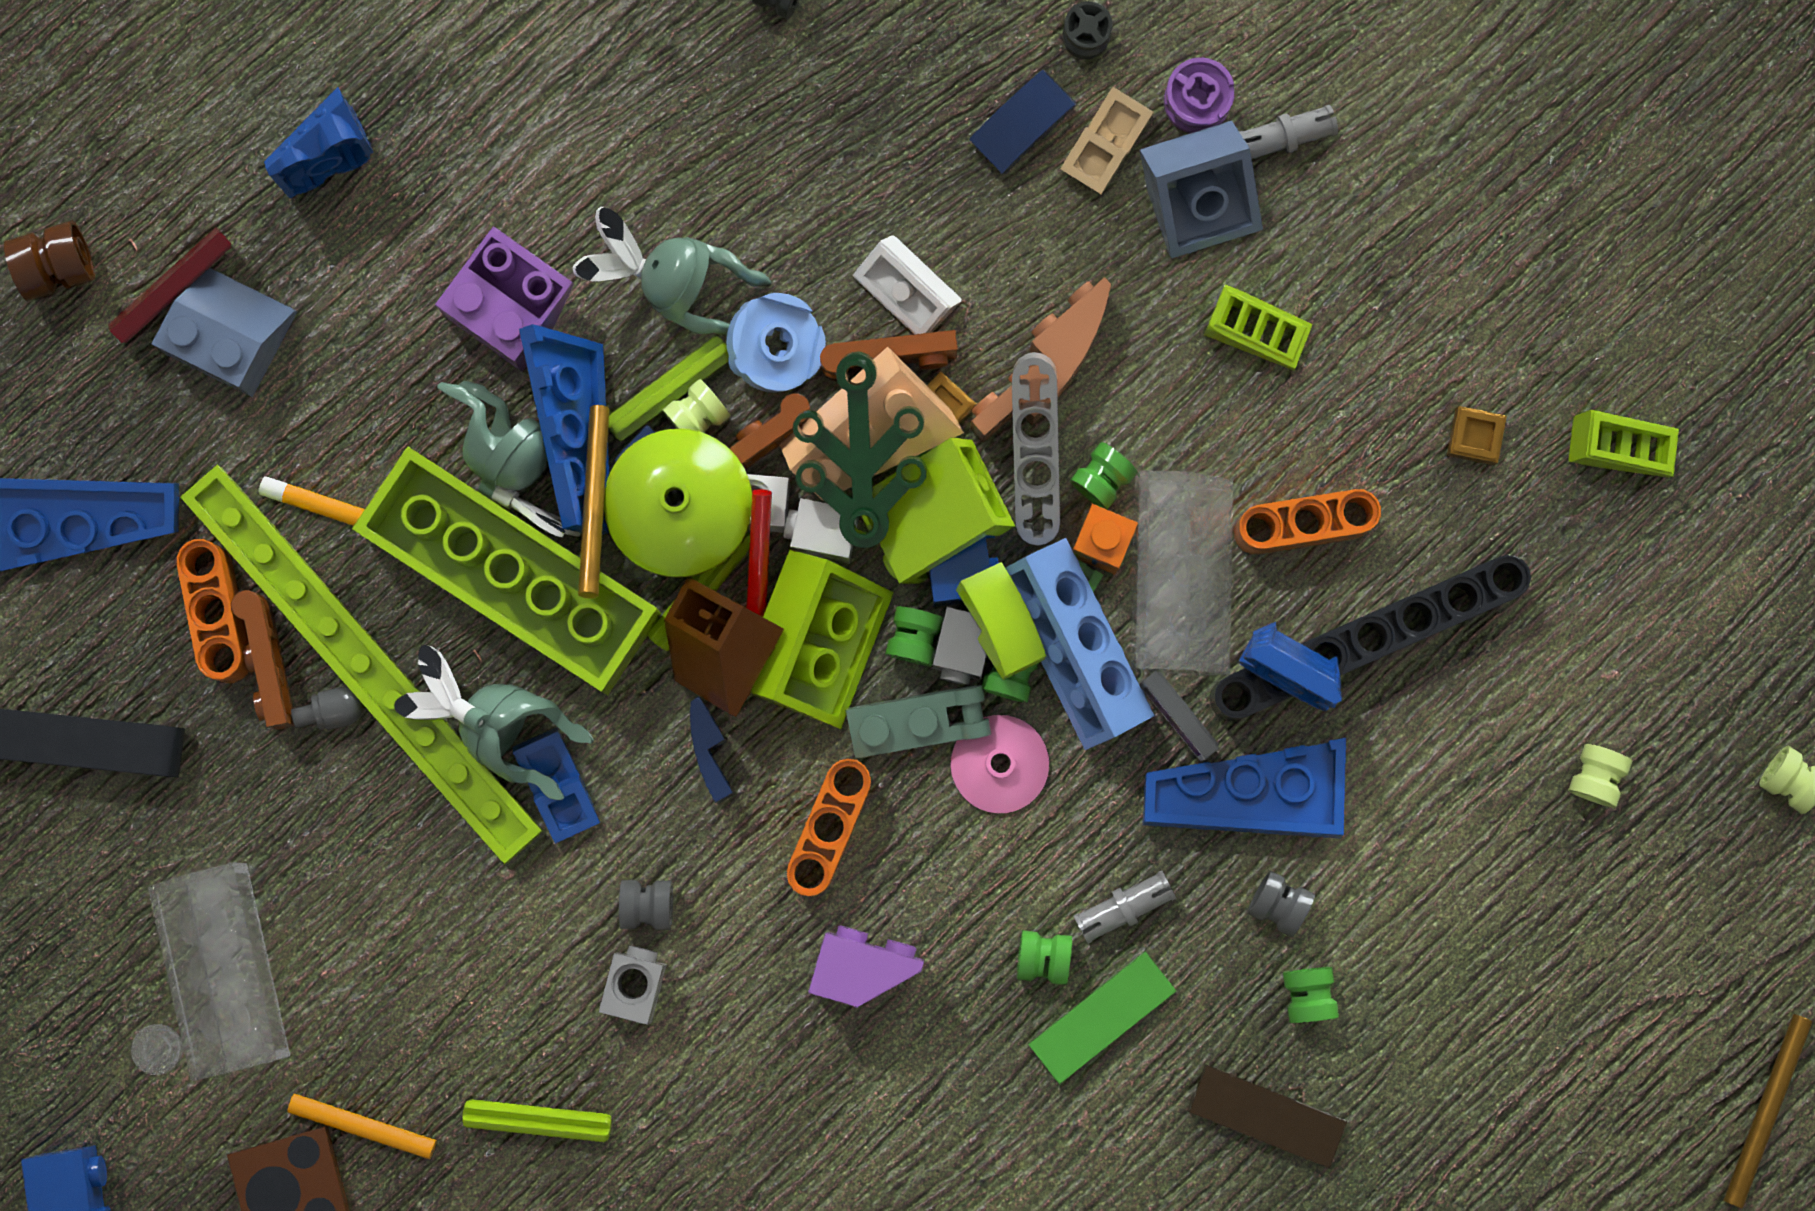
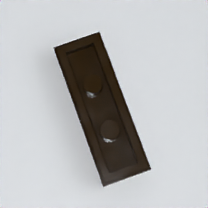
M1206 1064L1187 1110L1192 1114L1327 1168H1330L1347 1124V1121Z

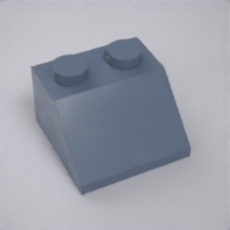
M1232 121L1140 149L1147 191L1171 259L1263 230L1250 148Z
M209 268L174 300L151 344L167 356L253 398L297 311Z

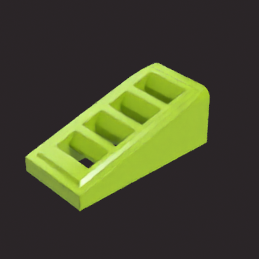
M1224 284L1204 335L1294 371L1313 324L1248 293ZM1232 306L1241 309L1234 328L1225 325ZM1250 313L1259 316L1251 337L1242 333ZM1268 320L1276 323L1269 345L1260 342ZM1287 327L1295 332L1287 352L1284 353L1277 349Z
M1589 410L1577 414L1573 419L1568 459L1569 462L1586 466L1667 478L1673 477L1679 429ZM1612 431L1617 432L1615 453L1610 452ZM1632 435H1637L1635 457H1630ZM1651 437L1657 438L1654 462L1648 460Z

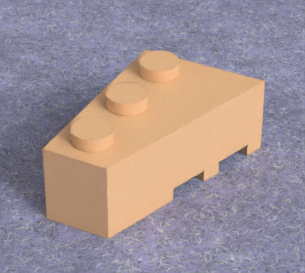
M889 347L873 359L877 366V378L874 385L868 390L871 448L894 424L895 415L901 408L905 406L916 407L922 412L925 420L922 432L914 438L907 439L873 476L898 465L907 456H917L940 445L949 438H954L964 433L951 409ZM864 369L850 381L853 383L862 382L866 378ZM841 389L816 412L823 418L824 426L850 448L847 391ZM909 413L904 414L899 421L901 427L907 431H912L919 425L917 417ZM809 418L800 426V430L806 435H813L818 431V425L815 420ZM793 432L780 444L789 469L795 475L803 462L816 460L826 468L827 478L843 491L852 487V478L812 442L805 443L800 441ZM807 468L802 472L803 480L808 484H817L821 480L819 471L814 468Z

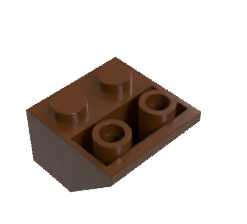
M687 577L664 619L675 681L725 712L737 717L765 663L773 653L784 628L690 577Z

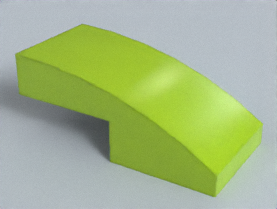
M1002 562L960 581L956 591L982 630L977 640L1003 680L1046 658L1042 641L1029 610Z

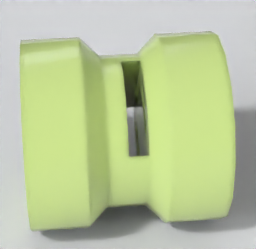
M698 379L688 388V397L683 398L681 401L673 400L662 409L676 429H690L705 433L710 425L720 426L731 417L725 406L701 379Z
M1585 744L1580 756L1583 763L1582 773L1573 776L1568 791L1588 801L1616 808L1621 796L1617 784L1620 783L1621 778L1628 775L1633 761L1629 757L1610 749L1593 744Z
M1790 746L1784 747L1769 763L1759 784L1760 787L1772 795L1781 794L1787 796L1790 807L1801 814H1806L1815 806V766L1808 767L1807 763L1803 761L1801 753Z

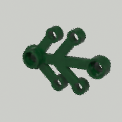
M856 351L845 355L839 362L836 370V378L839 385L847 391L850 448L824 426L823 418L815 411L806 410L801 412L793 423V432L797 439L805 443L812 442L852 478L853 498L827 478L826 468L816 460L805 461L799 466L796 472V482L803 491L815 492L840 514V531L850 544L856 547L868 548L877 545L885 538L889 529L887 512L910 488L919 487L925 481L927 467L924 461L917 456L903 458L897 466L896 476L874 498L872 477L907 439L914 438L922 432L925 420L918 408L913 406L901 408L895 415L894 424L871 448L868 390L874 385L877 378V366L871 356L864 352ZM854 365L862 367L866 373V378L860 383L851 382L847 377V369ZM909 413L917 417L919 425L916 429L907 431L901 427L899 421L904 414ZM804 418L815 420L818 425V431L813 435L804 434L799 427L800 421ZM907 464H915L920 468L921 475L916 480H908L903 476L902 468ZM807 468H814L819 471L821 480L817 484H808L803 480L802 472ZM866 515L872 519L874 526L867 532L860 531L855 526V519L858 516Z

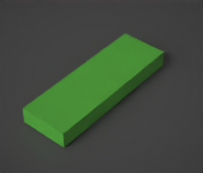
M1144 951L1030 1041L1028 1045L1055 1080L1061 1084L1174 994L1176 990L1146 951Z

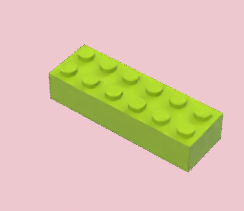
M408 446L352 528V530L607 696L645 641L649 631L662 615L655 606L601 571L598 597H580L578 595L580 558Z

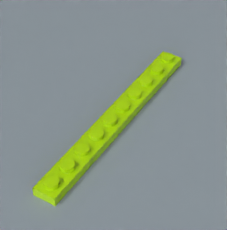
M217 464L181 496V499L504 864H508L544 832L491 770L478 763L468 753L461 736L445 718L417 720L405 718L396 712L394 704L399 697L406 693L421 691L221 466Z

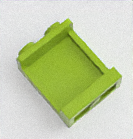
M949 438L919 457L927 467L925 481L919 487L910 488L887 512L889 529L880 545L885 553L883 555L884 565L888 572L898 580L899 584H920L928 579L926 572L987 535L1000 536L1015 527L973 440ZM908 464L902 468V474L908 480H916L920 477L921 470L915 464ZM896 472L873 486V498L896 476ZM862 515L865 526L868 530H871L874 526L872 519Z

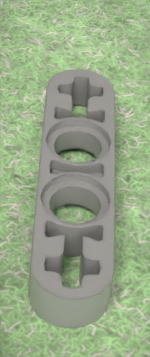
M1032 352L1018 359L1012 374L1015 519L1017 532L1024 541L1033 545H1042L1053 540L1060 527L1057 371L1053 361L1042 353ZM1037 365L1041 374H1048L1049 379L1041 380L1039 391L1040 400L1050 398V404L1040 401L1020 404V398L1030 401V382L1020 377V375L1028 374L1029 366ZM1031 413H1041L1049 420V431L1044 436L1038 438L1028 436L1021 426L1024 417ZM1041 461L1050 468L1051 477L1043 485H1031L1023 477V469L1030 462ZM1050 494L1053 495V499L1044 497ZM1022 495H1026L1032 498L1023 500ZM1033 497H1043V517L1045 519H1052V522L1044 524L1043 531H1034L1033 524L1024 521L1032 518Z

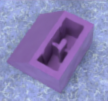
M493 226L436 302L435 306L445 318L523 372L527 364L519 329L535 324L553 330L574 284Z
M840 925L836 934L831 932L825 933L808 993L858 1007L921 972L924 960L914 957L917 949L914 946L888 939L886 947L883 948L866 943L869 933Z

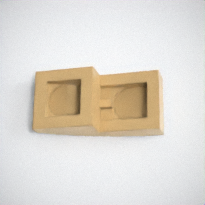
M1112 87L1088 128L1084 129L1060 169L1102 195L1143 133L1154 112Z

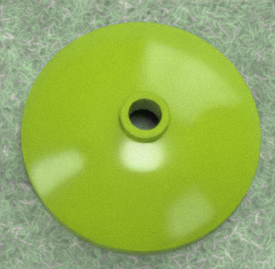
M668 429L641 438L619 457L606 482L604 516L612 539L623 554L633 563L657 575L676 578L690 577L716 568L737 550L751 522L752 489L743 465L726 445L716 438L699 431ZM672 490H680L684 493V501L677 507H671L666 503V497Z

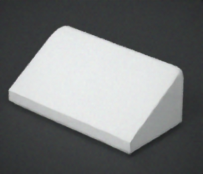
M889 236L881 240L852 275L913 334L932 333L962 301L952 289L895 236Z

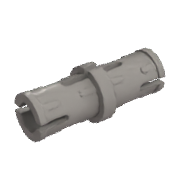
M1328 104L1322 108L1290 117L1287 113L1277 116L1276 122L1246 131H1239V133L1250 148L1251 159L1281 150L1291 153L1297 151L1300 144L1330 135H1337L1338 124L1336 116L1330 118L1334 111L1331 105Z
M1163 871L1157 872L1158 874L1125 891L1118 888L1112 891L1113 897L1080 914L1073 915L1087 943H1091L1092 940L1126 923L1131 927L1138 923L1137 917L1170 900L1177 899Z

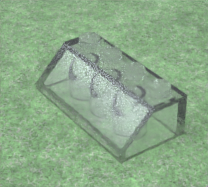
M1140 470L1135 478L1134 521L1138 522L1134 532L1131 669L1133 673L1160 671L1162 674L1230 675L1233 480L1186 471Z
M232 862L184 874L149 886L148 891L190 1080H200L290 1057L247 863Z

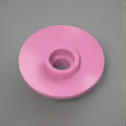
M1008 715L987 716L984 718L989 719L992 734L981 738L956 741L951 755L952 777L960 794L978 809L998 814L1014 812L1030 804L1042 791L1049 773L1047 748L1038 732L1023 720ZM997 754L1006 755L1010 760L1009 769L1003 773L994 771L991 766L993 756Z

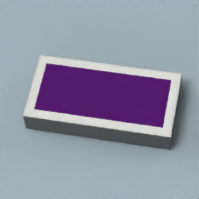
M1160 671L1153 672L1139 684L1141 689L1200 761L1205 760L1219 749L1217 741Z

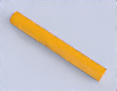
M298 1094L292 1096L287 1110L290 1114L427 1159H431L437 1143L435 1139Z

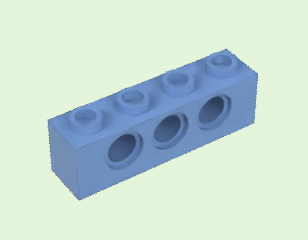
M1066 538L1005 567L1022 596L1042 641L1046 658L1041 663L1085 750L1115 738L1155 716Z

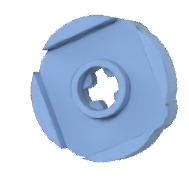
M771 293L745 302L732 318L727 332L728 363L733 373L741 376L750 386L761 391L773 393L793 389L800 386L807 379H810L821 366L820 354L826 344L822 326L817 325L816 319L810 313L813 312L812 309L801 299L785 293ZM774 330L780 331V340L787 343L786 350L777 351L774 356L769 352L770 350L765 344L766 336H771Z

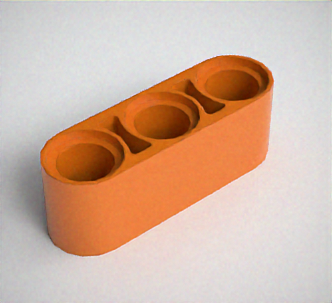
M1353 489L1260 504L1249 508L1237 520L1234 527V539L1244 552L1258 555L1352 540L1364 536L1378 524L1381 517V506L1378 499L1371 492L1364 489ZM1357 503L1364 508L1366 522L1363 526H1354L1345 519V504ZM1307 510L1317 517L1318 530L1316 533L1306 534L1297 528L1295 515L1298 511ZM1252 518L1264 520L1270 528L1269 540L1265 542L1253 540L1246 530L1247 521Z
M193 539L186 542L180 548L177 555V570L195 660L199 670L206 677L224 683H235L242 680L249 673L243 655V645L249 643L244 620L238 618L232 610V600L239 593L233 562L229 553L224 548L205 539ZM212 552L214 556L212 570L208 574L199 576L195 570L197 558L202 553ZM221 599L224 605L223 616L218 622L209 624L205 618V609L211 601ZM224 647H230L234 653L233 664L228 670L219 672L214 665L216 653Z
M849 758L839 760L832 765L825 777L788 864V883L800 895H819L827 890L833 880L871 788L870 773L865 765L858 760ZM846 768L856 769L863 776L864 782L861 790L852 796L842 795L835 788L837 774ZM824 814H836L843 821V834L836 841L824 842L816 834V822ZM813 859L822 865L824 878L820 885L809 889L799 884L796 878V870L804 860Z

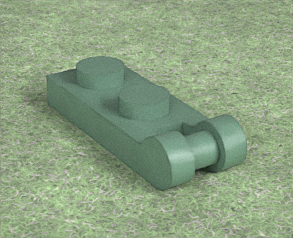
M971 685L847 708L846 713L855 759L962 739L981 738L992 734L989 719L983 718L981 702L985 700L983 686ZM961 706L964 722L950 724L947 707Z

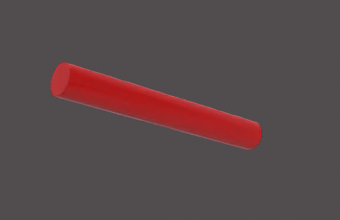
M756 489L752 491L747 609L763 617L767 604L772 492L765 489Z

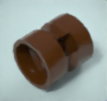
M73 220L46 228L41 238L34 233H29L4 242V253L9 272L18 292L26 301L53 294L59 283L69 289L95 280V269L88 245L80 228Z

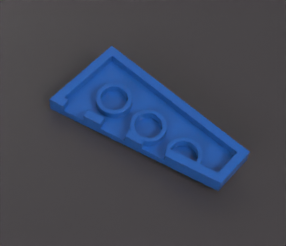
M531 324L520 328L519 332L561 524L565 530L582 533L590 407L593 405L606 406L603 344ZM607 443V460H606L605 486H606V482H607V479H608V476H609L608 443ZM604 510L602 535L610 533L605 521Z
M0 478V571L179 532V483Z
M1346 738L1330 740L1328 743L1307 747L1302 745L1285 748L1283 751L1267 754L1239 756L1227 761L1205 762L1147 772L1144 782L1143 825L1341 839L1344 835Z

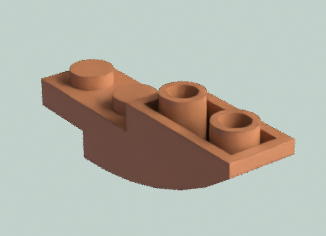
M1105 277L1095 286L1089 281L1083 284L1067 300L1071 307L1059 318L1051 313L1031 332L1035 339L1031 342L1029 351L1048 356L1056 366L1058 398L1075 377L1095 340L1106 309L1111 283ZM1037 365L1029 366L1028 374L1020 375V377L1030 382V401L1020 398V404L1032 401L1050 404V398L1040 400L1039 391L1041 380L1049 379L1048 374H1041ZM1011 374L1010 377L1008 378V380H1009L1011 383H1012V374ZM1012 385L999 397L994 392H991L973 408L972 413L976 417L971 421L970 429L983 443L1013 417ZM1031 413L1025 416V418L1033 425L1043 415L1041 413Z

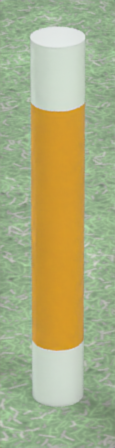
M266 476L259 487V495L352 526L355 525L365 510Z

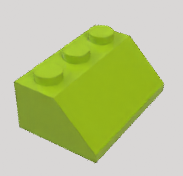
M789 550L763 616L765 619L784 628L776 643L773 653L769 656L753 685L750 694L841 729L847 715L846 710L850 707L894 592L832 561Z

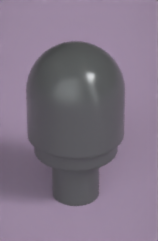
M338 687L318 692V695L311 697L312 704L291 709L295 728L317 723L319 730L327 729L328 731L356 722L362 713V702L349 688Z

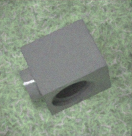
M947 607L932 669L942 671L941 680L969 686L970 678L981 679L987 655L977 640L982 630L970 612Z
M629 945L627 954L621 952L614 953L599 1009L600 1013L646 1025L652 1023L667 964L656 962L658 952ZM629 969H638L647 978V989L641 997H631L622 988V977Z

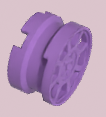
M1192 58L1181 63L1172 72L1164 93L1165 113L1175 127L1190 134L1222 124L1228 116L1234 101V81L1231 74L1222 64L1209 58Z

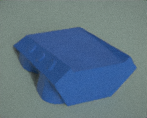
M337 87L264 161L269 176L289 198H292L320 186L328 177L336 173L350 172L364 165L370 159V154L374 152L353 107L349 105L339 87Z
M1276 622L1253 631L1250 641L1238 660L1240 665L1272 685L1319 710L1326 712L1329 707L1335 708L1337 703L1342 700L1337 656L1330 660L1277 631Z

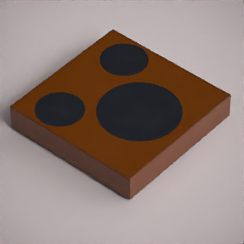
M328 1126L227 1155L241 1211H350Z

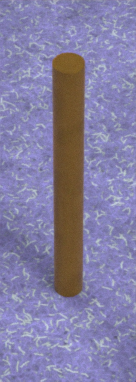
M593 405L590 407L578 588V595L583 598H596L599 593L610 410L604 405Z
M1793 1014L1723 1199L1724 1202L1741 1209L1744 1207L1813 1021L1796 1014Z

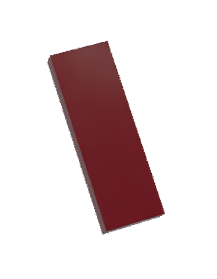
M215 227L108 324L110 332L121 343H127L231 248V242Z

